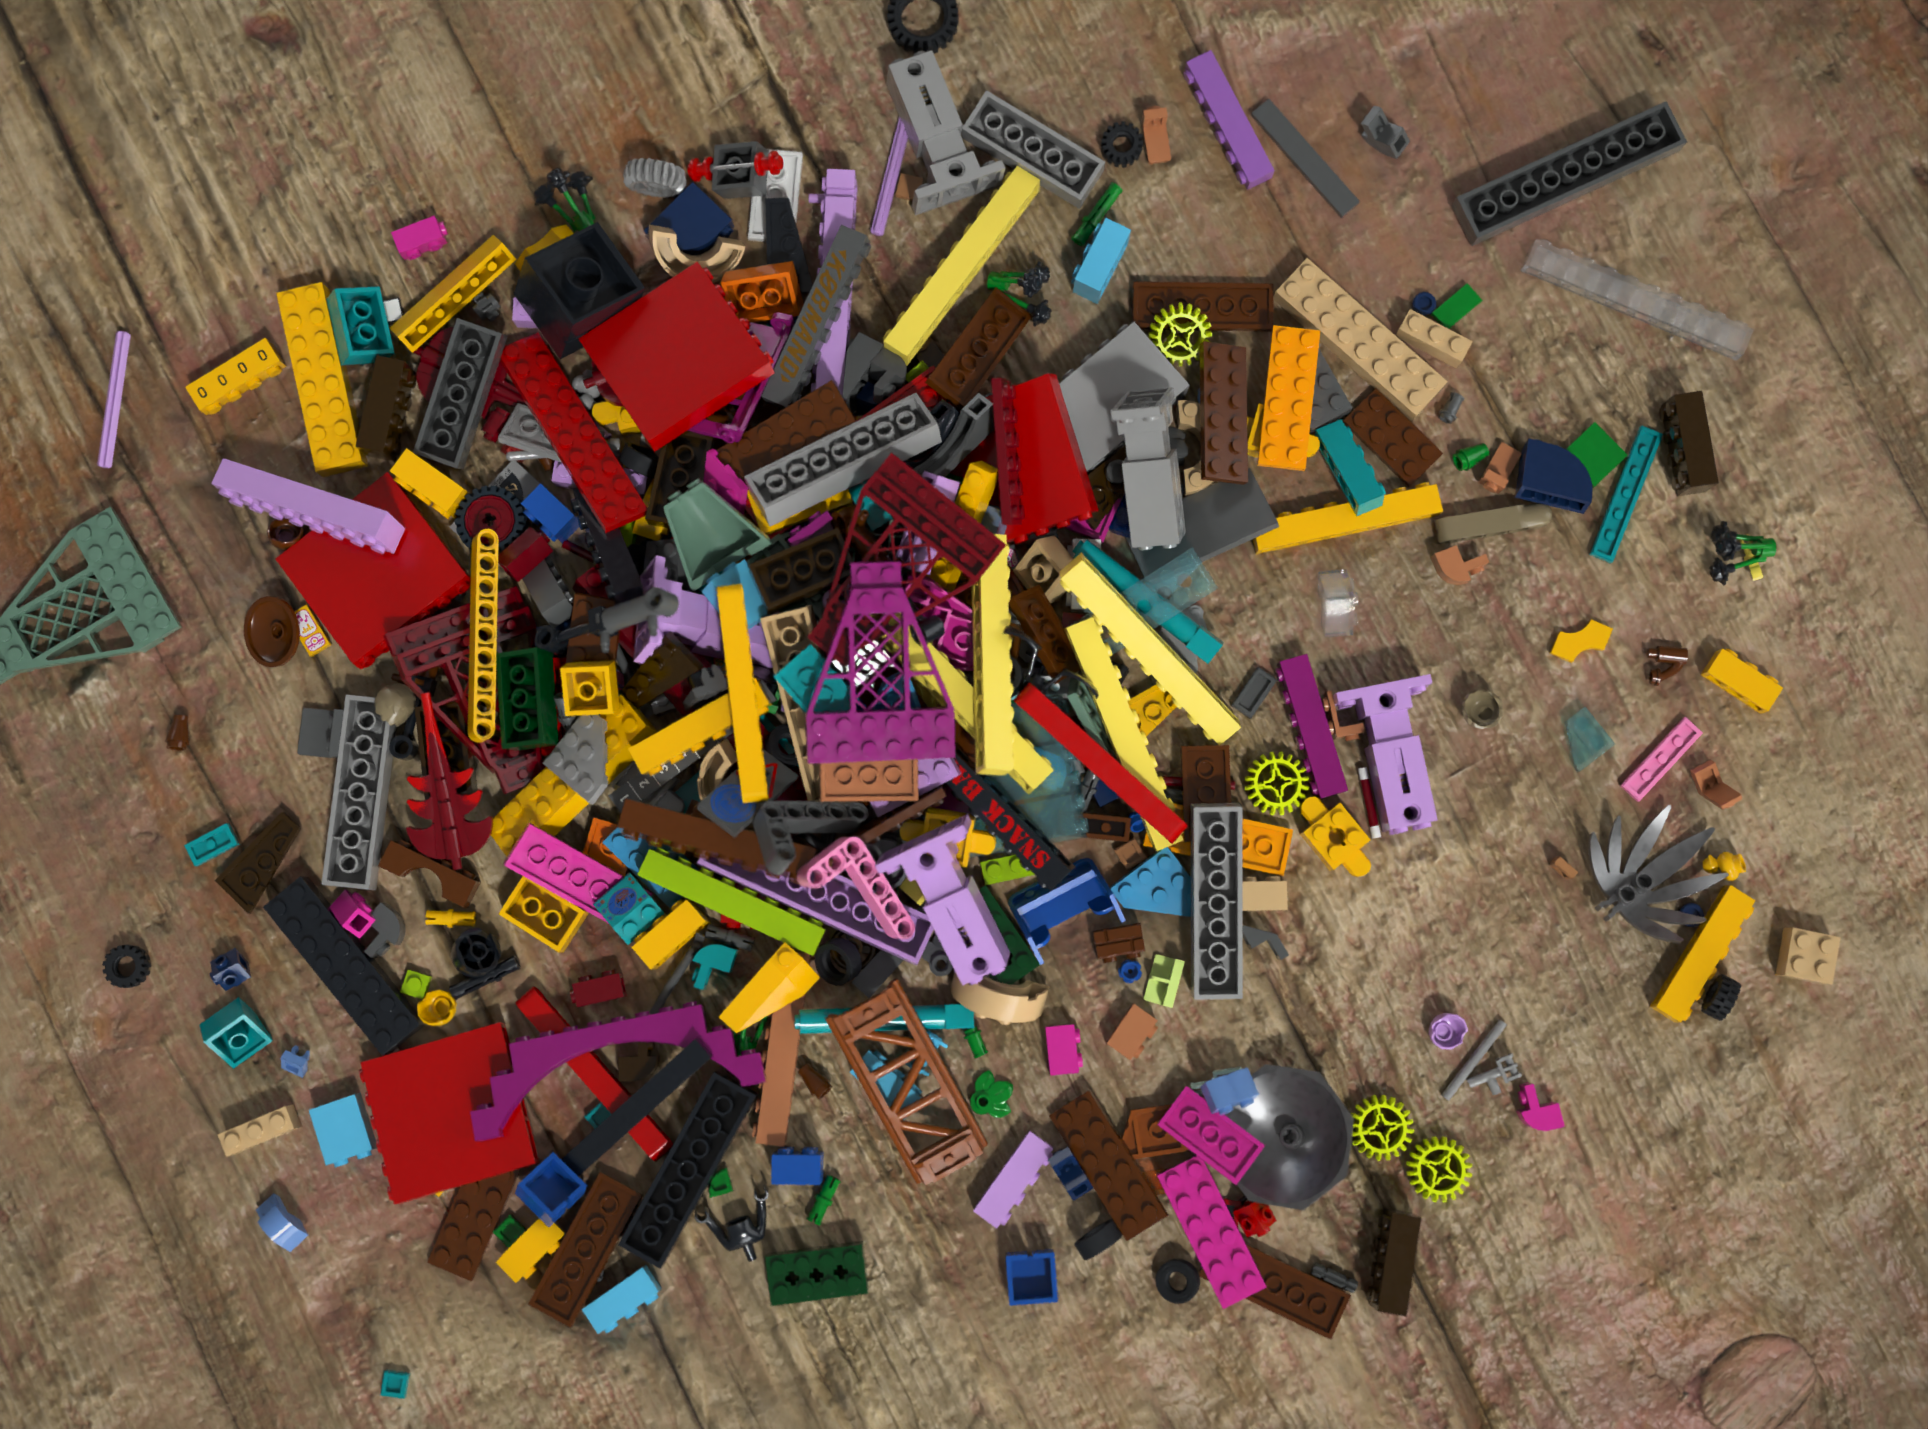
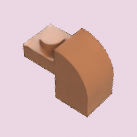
M1457 545L1437 552L1430 557L1440 578L1453 585L1468 583L1471 580L1469 572L1471 576L1483 572V567L1489 563L1486 554L1464 562Z

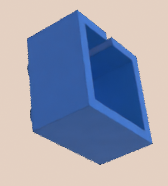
M541 483L521 503L526 508L523 513L536 526L541 523L540 529L553 542L558 539L563 544L579 528L576 516Z
M780 1147L778 1151L772 1154L771 1185H821L823 1182L824 1151H818V1147H804L802 1151H794V1147Z
M552 1152L517 1185L515 1194L550 1227L565 1213L566 1208L569 1209L584 1195L587 1185Z
M1054 1249L1032 1250V1255L1028 1256L1027 1251L1005 1252L1009 1306L1058 1302Z

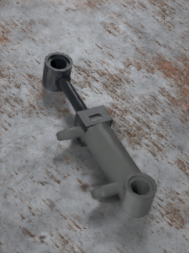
M652 587L646 595L609 608L598 606L588 610L589 622L577 627L561 631L550 626H542L535 635V644L540 649L561 655L568 648L569 639L591 633L600 637L601 651L607 653L609 652L610 637L618 635V630L648 620L649 635L656 636L658 629L657 617L661 615L671 617L674 615L679 607V600L675 594L659 587Z

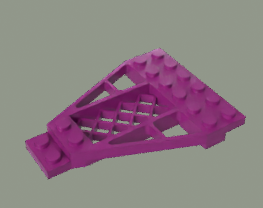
M901 562L850 563L851 589L805 712L807 763L955 758L954 707L905 592L901 587ZM871 613H884L877 622L869 615ZM893 613H901V620ZM853 614H859V616L854 620ZM889 614L899 622L890 633L879 625ZM864 615L874 623L865 634L855 626ZM909 625H913L931 667L930 670L909 669ZM844 627H847L848 671L846 673L827 674ZM877 627L887 635L878 646L868 638ZM900 627L901 645L892 637ZM854 629L863 636L855 645ZM865 639L875 648L866 659L856 651ZM889 639L900 647L890 658L880 650ZM879 651L887 661L877 671L868 661ZM901 652L902 669L893 662ZM855 654L861 660H863V662L856 669ZM890 663L900 671L891 682L881 675ZM866 664L875 672L867 683L856 675ZM917 675H934L946 706L910 708V678ZM878 676L888 684L879 695L869 687ZM901 677L903 694L893 686ZM855 678L864 685L857 693H855ZM824 679H848L849 710L813 712ZM890 688L901 696L891 707L882 699ZM866 689L876 697L867 708L857 700ZM880 700L888 709H872V707ZM903 701V708L895 709ZM856 703L864 710H856Z

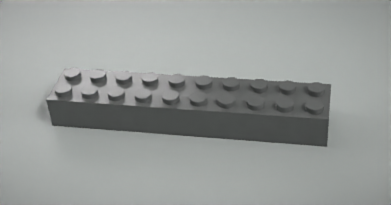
M1667 101L1466 192L1456 197L1451 206L1471 246H1474L1673 155L1684 147L1687 140Z

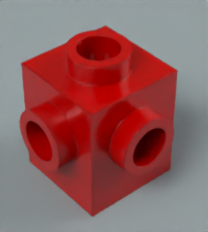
M1248 1200L1233 1211L1246 1237L1255 1234L1261 1237L1271 1231L1269 1227L1277 1221L1268 1204Z

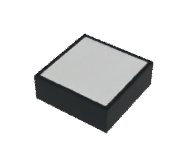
M398 297L383 301L388 326L393 325L404 315L401 299Z

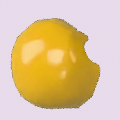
M441 989L427 992L424 999L417 1004L418 1017L425 1024L443 1026L450 1022L456 1013V999L452 997L450 992Z

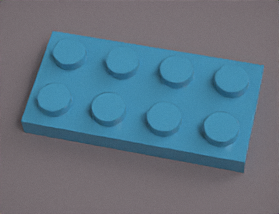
M618 827L602 841L669 908L683 897L637 875L649 849L656 850L657 847L648 845L645 839L639 838L638 842L625 839ZM662 844V849L670 852V858L677 861L681 857L690 861L684 854L674 852L670 846ZM692 862L690 867L699 871L700 869Z

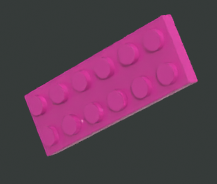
M530 822L503 863L504 866L607 922L593 903L624 877ZM644 888L646 892L650 896H652L653 893L650 890Z
M1195 1155L1157 1174L1222 1308L1225 1309L1266 1288L1267 1286L1204 1160Z

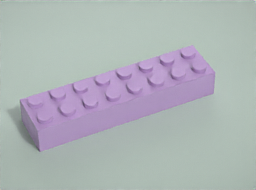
M224 458L211 483L219 489L218 493L229 498V502L235 506L242 507L246 505L249 506L250 510L259 514L265 511L277 520L286 518L296 526L302 527L304 524L320 534L326 531L330 533V536L338 540L347 538L350 539L351 543L359 547H363L365 544L381 554H384L385 551L394 554L405 530L385 510Z

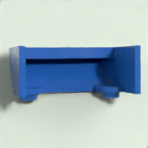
M1083 858L1072 863L1075 868L1051 891L1035 882L1014 893L1008 899V905L1040 965L1044 964V961L1038 949L1044 947L1049 942L1051 935L1048 929L1089 908L1096 915H1105L1114 910L1121 923L1126 921L1113 892L1090 858Z

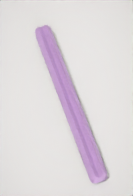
M900 117L871 227V233L876 236L884 235L908 140L905 126L901 122Z
M117 331L115 337L97 462L98 466L102 468H111L113 462L130 343V334L124 331Z

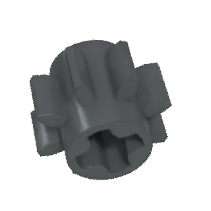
M481 292L473 298L476 304L472 308L482 321L488 317L492 322L500 316L496 310L501 306L491 293L484 296Z

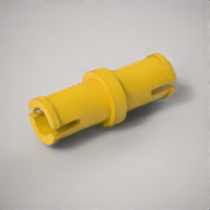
M448 909V911L427 910L425 923L426 925H447L448 928H453L454 925L475 927L476 919L474 917H476V912L454 911V909Z

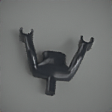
M764 1185V1194H758L756 1188H754V1197L757 1200V1226H754L749 1215H744L732 1219L725 1224L727 1236L723 1229L709 1215V1209L706 1206L704 1207L706 1213L704 1216L698 1215L697 1210H695V1220L698 1223H705L727 1251L743 1248L748 1262L757 1259L752 1244L763 1240L766 1232L768 1187Z

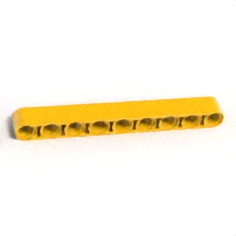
M483 529L472 539L468 736L477 743L491 738L495 731L499 540L496 532L491 529ZM481 537H486L489 540V547L481 543ZM480 560L488 562L489 570H484L480 566ZM480 583L487 585L489 588L488 594L480 590ZM479 607L487 609L488 617H483L479 613ZM479 630L487 633V641L480 639L478 635ZM478 654L486 656V665L479 662ZM478 677L486 680L487 687L485 689L478 685ZM478 701L485 703L486 712L478 710ZM477 725H482L486 729L485 736H480L477 733Z
M742 583L717 586L743 803L768 801V788Z

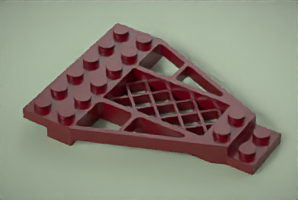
M891 452L860 491L823 617L807 638L828 653L845 604L838 598L844 592L846 603L848 597L847 590L851 589V587H848L851 583V574L842 585L839 584V578L852 536L857 537L869 547V552L861 562H868L874 553L876 562H879L878 552L892 550L893 561H896L895 550L910 548L911 563L901 564V567L912 566L913 580L901 581V584L913 583L905 595L908 598L916 588H920L935 600L933 603L915 612V618L976 584L1005 548L1006 544ZM864 497L870 498L893 517V522L875 544L869 543L854 531ZM899 522L906 527L902 529H894ZM908 531L909 545L895 547L893 532ZM911 532L925 542V544L912 545ZM889 534H891L892 547L878 549ZM927 546L928 561L914 562L912 548ZM930 547L937 552L932 560ZM940 558H944L969 578V582L939 599L922 585V580ZM928 564L916 579L914 565ZM853 614L854 620L859 616L858 614ZM890 614L880 624L888 633L899 624V622L894 625L889 624L892 618ZM865 615V620L861 618L855 626L865 634L872 627L869 624L872 621L868 620V617ZM847 627L843 628L833 658L845 668L848 666ZM878 627L868 638L874 642L886 634ZM854 629L855 645L863 636ZM865 639L856 651L859 652L861 648L870 643Z
M517 586L498 592L496 653H502L499 643L523 634L528 635L529 648H535L537 626L529 607H525ZM470 603L383 635L401 680L420 700V693L424 692L412 681L411 677L436 667L444 669L453 691V697L438 703L432 701L433 712L492 774L495 773L504 795L527 786L546 767L543 764L544 761L540 754V748L518 751L502 749L501 733L497 742L487 739L481 743L474 741L472 743L439 708V706L447 703L457 702L468 727V694L466 692L469 687V676L458 672L457 669L461 660L469 663V658L465 656L469 655ZM479 607V613L483 617H488L487 609ZM479 630L478 635L480 639L487 641V633ZM478 654V660H479V661H480V658H481L482 654ZM454 660H457V661H456V664H455V666H454V668H453V665H452L451 662L454 661ZM458 677L467 680L464 689H462ZM477 680L480 687L484 689L487 687L486 680L485 683ZM497 695V698L495 700V711L499 713V707H497L499 704V698ZM482 701L477 702V708H479V705L486 707ZM495 724V729L501 731L500 726ZM477 725V728H476L477 733H478L480 736H485V735H486V729L484 728V730H483V732H482V734H481V732H480V730H479V727H478V725ZM485 743H487V744H489V745H491V746H494V747H492V748H490V749H487V746H486Z

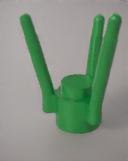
M769 1016L761 1020L752 1041L751 1036L746 1035V1029L737 1034V1038L736 1033L733 1031L737 1055L741 1056V1052L745 1050L755 1049L756 1051L757 1042Z

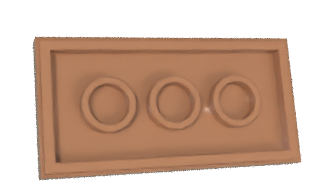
M918 759L820 763L821 802L919 800Z

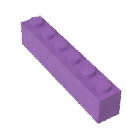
M1212 50L1187 61L1183 72L1185 80L1188 84H1192L1195 90L1194 96L1199 105L1202 104L1205 109L1204 114L1207 122L1213 124L1216 130L1215 136L1220 145L1223 144L1226 149L1225 154L1228 162L1231 165L1234 164L1239 183L1241 185L1244 184L1248 190L1271 179L1275 170Z

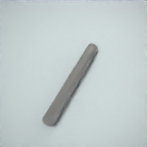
M1500 1019L1497 1021L1441 1094L1442 1097L1448 1101L1452 1098L1505 1029L1506 1023Z

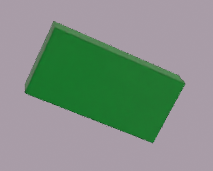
M1467 283L1434 310L1431 315L1440 325L1450 329L1483 300Z

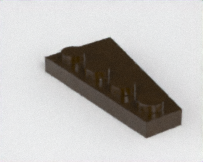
M1126 445L1088 474L1099 511L1092 513V518L1085 520L1093 531L1096 530L1102 519L1125 491L1124 482L1113 484L1107 480L1105 468L1111 461L1125 460L1127 457Z
M670 631L662 638L661 645L654 649L652 656H649L621 692L638 709L700 670L704 665Z
M281 812L220 874L215 882L248 914H251L300 832L301 827L285 812Z

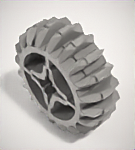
M640 158L628 161L623 174L624 183L627 188L652 197H678L684 191L687 182L686 173L680 166H675L673 163L658 159Z

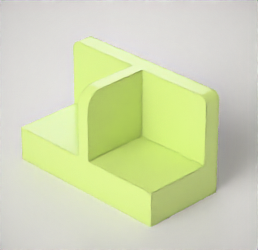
M1156 954L1143 999L1173 1008L1185 961Z

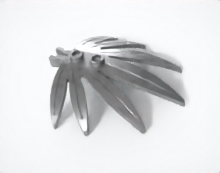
M1668 805L1641 834L1628 856L1622 874L1620 873L1621 816L1615 818L1610 831L1607 845V866L1596 834L1592 832L1589 836L1590 866L1597 885L1607 897V900L1601 902L1595 909L1599 911L1601 908L1606 909L1611 904L1614 905L1608 911V915L1603 918L1605 922L1619 912L1630 925L1642 933L1659 940L1681 943L1684 940L1683 938L1654 921L1678 925L1698 924L1706 921L1704 917L1669 909L1648 907L1647 904L1665 903L1691 896L1713 886L1729 875L1728 873H1719L1693 878L1651 891V889L1676 873L1699 851L1715 831L1714 827L1699 832L1676 844L1655 858L1639 873H1636L1650 853L1671 810V805Z

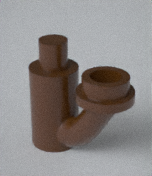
M1657 646L1656 649L1648 648L1646 652L1647 658H1655L1656 662L1672 664L1662 672L1659 668L1651 670L1649 683L1659 686L1660 681L1677 674L1683 665L1687 663V648Z

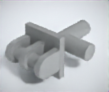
M1513 1053L1495 1058L1498 1067L1468 1078L1467 1081L1470 1088L1487 1082L1492 1095H1496L1502 1092L1496 1080L1497 1077L1502 1076L1505 1083L1521 1077L1522 1073H1518L1516 1068L1518 1064L1514 1063L1512 1059L1514 1057ZM1506 1061L1507 1066L1503 1067L1501 1062ZM1510 1070L1511 1076L1507 1077L1505 1072Z

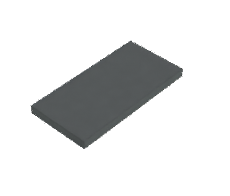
M1248 468V483L1244 485L1218 482L1182 499L1186 533L1180 544H1177L1174 548H1163L1162 545L1153 546L1150 550H1139V547L1132 548L1129 524L1122 526L1121 529L1148 586H1152L1279 527V524L1251 469Z

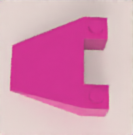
M907 571L908 574L904 581L913 580L912 572ZM925 576L922 580V585L939 599L951 593L931 577ZM913 583L903 584L902 587L907 591ZM916 588L909 596L913 602L922 604L921 609L935 601L920 588ZM953 596L922 615L924 617L936 615L944 624V636L933 641L932 646L938 652L942 651L950 660L949 663L955 669L974 671L972 608L958 597ZM884 647L885 651L891 657L892 654ZM895 658L893 660L894 663L902 669V664Z

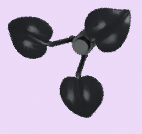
M1007 626L1004 629L1003 634L1018 636L1026 640L1033 649V652L1026 651V654L1031 656L1027 675L1024 678L1026 681L1019 692L1029 682L1040 692H1046L1052 684L1061 677L1066 676L1084 683L1090 688L1097 700L1099 694L1096 687L1086 678L1065 668L1048 683L1044 684L1046 679L1041 677L1045 670V666L1037 656L1038 649L1041 650L1042 647L1034 639L1017 628ZM1034 664L1041 666L1037 674H1032Z

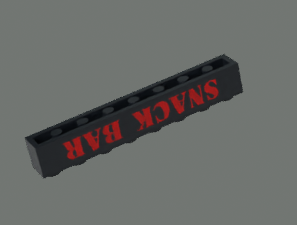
M955 744L954 760L962 774L945 782L952 789L951 793L957 800H963L969 806V812L986 824L985 828L991 835H997L1003 841V847L1020 859L1019 863L1027 871L1031 870L1037 876L1036 880L1043 888H1048L1051 891L1075 866L986 774H976V764Z

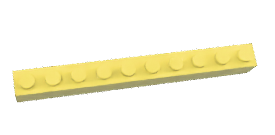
M1016 166L1013 172L1009 171L1003 179V185L1000 189L996 188L993 191L988 205L980 208L975 222L967 225L962 239L955 241L950 249L949 256L939 262L934 276L930 275L926 279L921 293H916L913 296L906 312L902 311L897 318L895 327L885 333L883 337L885 349L899 355L908 366L1038 194L1040 179L1019 166Z
M994 534L1006 546L978 582L972 585L976 774L1004 776L1011 772L1015 765V756L1012 754L1014 731L1012 730L1011 723L1014 716V709L1011 706L1013 684L1010 683V673L1012 671L1010 648L1012 638L1009 634H1003L1004 629L1010 626L1011 614L1008 612V603L1011 597L1010 590L1008 589L1010 568L1007 566L1009 544L1007 543L1006 535Z
M1082 553L1059 571L1060 584L1067 592L1072 590L1077 596L1076 600L1084 609L1088 607L1092 611L1093 619L1100 626L1104 624L1110 630L1108 631L1110 637L1116 643L1120 641L1125 646L1124 651L1131 659L1136 658L1141 663L1140 667L1146 675H1153L1157 680V686L1164 693L1168 691L1173 696L1171 698L1173 703L1179 709L1183 707L1188 712L1187 717L1194 725L1199 724L1204 729L1202 732L1209 741L1215 740L1218 745H1221L1241 728L1239 719Z
M871 613L869 615L875 620L880 619L882 613ZM895 613V616L901 620V613ZM893 617L889 621L890 625L898 623ZM909 625V669L930 670L931 667L922 646L913 640L911 635L912 625ZM901 627L892 636L900 645ZM884 635L877 640L881 643L887 635ZM891 639L883 645L892 655L900 648ZM931 642L927 646L954 707V719L975 739L974 686L970 685L966 680L965 674L960 669H955L949 663L950 660L942 651L938 652ZM902 652L896 657L901 664ZM934 675L913 676L943 707L946 706ZM1012 723V730L1014 731L1012 754L1015 756V765L1008 774L1029 795L1054 770L1051 768L1050 761L1046 757L1040 756L1034 750V745L1017 733V728Z
M1090 617L1064 628L1083 677L1090 681L1098 691L1099 697L1096 700L1094 694L1088 688L1118 762L1173 812L1176 811L1171 798L1167 799L1164 793L1167 787L1163 777H1158L1155 771V767H1158L1156 759L1146 749V745L1149 744L1144 731H1139L1136 724L1140 722L1135 709H1130L1127 702L1131 700L1126 687H1121L1118 680L1122 678L1117 665H1112L1110 656H1112L1111 648L1107 642L1103 643L1100 635L1103 634L1102 626L1093 617ZM1141 817L1154 850L1159 851L1183 841V837L1180 835L1171 844Z

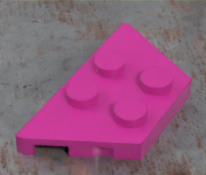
M715 449L707 451L703 482L744 515L748 491L747 485L741 478L736 476L734 470L729 465L724 466L716 457L718 452Z

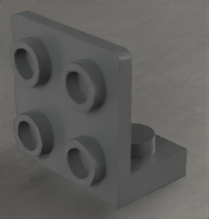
M304 708L297 753L305 756L338 759L344 710L334 709L332 711Z

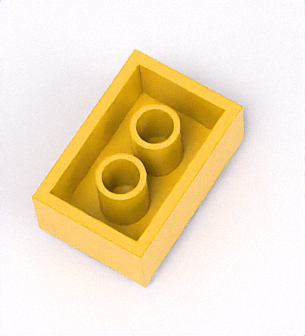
M406 448L390 470L396 476L393 480L410 493L414 490L412 494L428 506L433 503L431 507L445 518L449 519L452 516L456 519L457 515L455 513L460 508L459 503L461 500L464 501L466 499L464 496L468 492Z
M522 876L499 912V915L559 953H564L589 912Z
M680 899L670 908L673 912L668 916H660L652 924L654 928L650 932L644 931L633 940L636 944L631 948L649 969H658L689 942L696 933H699L710 923V920L692 900L686 899L682 901Z

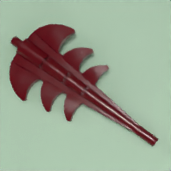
M454 327L440 331L426 348L420 346L413 352L421 357L416 379L420 392L428 402L430 401ZM501 362L498 364L482 413L484 420H487L489 410L495 400L516 407L517 403L527 405L517 388L505 381L508 373Z

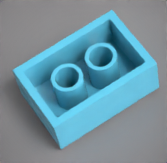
M1105 218L1103 224L1098 223L1093 233V244L1088 243L1082 255L1081 263L1083 264H1077L1073 272L1071 282L1074 284L1073 293L1096 304L1099 303L1129 243L1131 229L1108 218Z

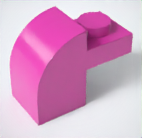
M1524 1083L1519 1085L1518 1098L1520 1104L1525 1106V1109L1517 1110L1516 1113L1525 1125L1540 1131H1550L1565 1127L1559 1103L1549 1102L1539 1105L1534 1084Z

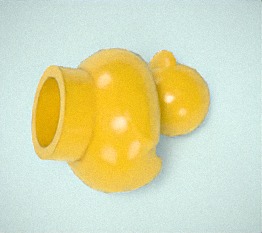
M1723 852L1719 854L1717 859L1712 855H1708L1702 863V867L1707 873L1717 872L1719 868L1721 873H1728L1729 875L1724 878L1727 881H1734L1739 877L1740 873L1746 872L1745 861L1741 854L1733 855L1730 852Z

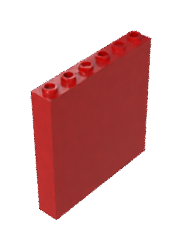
M698 262L579 338L585 351L654 452L775 373L771 366L774 361L767 350L761 351L759 347L762 344L757 336L748 333L747 330L750 328L744 318L738 319L736 316L738 311L731 300L725 301L723 297L726 294L721 286L712 283V280H714L712 274L707 267L702 269Z
M1047 373L1015 386L1016 398L1013 399V409L1017 410L1018 421L1014 425L1015 433L1019 435V447H1016L1017 457H1020L1021 471H1018V478L1023 485L1020 505L1024 506L1025 518L1022 519V525H1007L1004 534L1006 535L1007 543L1014 541L1015 544L1028 541L1027 536L1035 534L1038 537L1050 533L1049 528L1057 526V529L1070 526V521L1077 518L1079 521L1090 519L1093 517L1092 513L1099 511L1056 374ZM992 395L985 397L993 403ZM995 429L950 473L965 478L970 463L983 461L998 469ZM998 479L989 503L1001 507Z
M386 472L352 500L387 511L405 528L394 554L386 551L384 554L372 550L371 546L364 544L363 547H359L351 543L350 539L338 540L330 536L329 532L323 531L320 534L312 530L275 558L352 664L361 670L371 666L378 656L389 651L383 637L384 634L432 617V614L448 606L455 596L466 592L471 585L469 574L403 488L393 480L394 477L389 472Z
M498 1022L360 1062L362 1069H359L361 1081L366 1084L367 1089L365 1100L367 1105L371 1106L373 1114L370 1116V1121L378 1135L376 1146L378 1152L382 1153L384 1163L381 1165L382 1172L385 1177H388L389 1187H387L389 1199L394 1202V1205L540 1164L524 1098L503 1129L504 1137L480 1142L475 1141L470 1112L476 1111L477 1106L491 1103L492 1107H494L490 1077H495L496 1072L510 1069L511 1073H514L509 1046L510 1040L505 1023Z

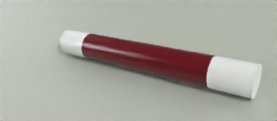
M1367 767L1359 768L1358 773L1372 839L1379 838L1381 833Z

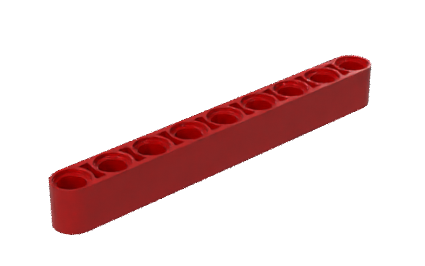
M1030 682L1013 700L1171 844L1188 827L1181 818Z
M535 986L531 987L515 1002L521 1012L540 1033L554 1031V1034L564 1033L563 1028L571 1027ZM593 1051L584 1053L566 1062L611 1114L632 1096ZM649 1114L628 1132L654 1162L663 1157L674 1145Z

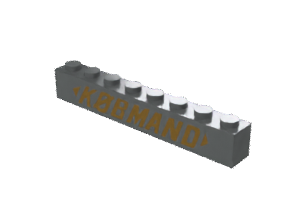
M840 226L776 363L775 373L770 376L761 397L767 403L785 409L801 399L800 393L803 387L807 386L810 382L811 369L813 365L818 364L821 358L820 350L823 344H826L830 339L831 326L840 317V307L843 301L849 298L851 283L860 274V264L863 258L869 255L871 245L867 235L846 226Z

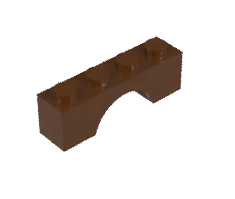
M399 839L398 842L390 841L378 865L379 867L400 877H406L416 869L427 868L438 876L442 885L443 898L461 907L469 908L481 883L475 879L477 875L463 869L462 873L453 870L451 862L442 859L440 863L421 852L411 849L413 844L403 839Z

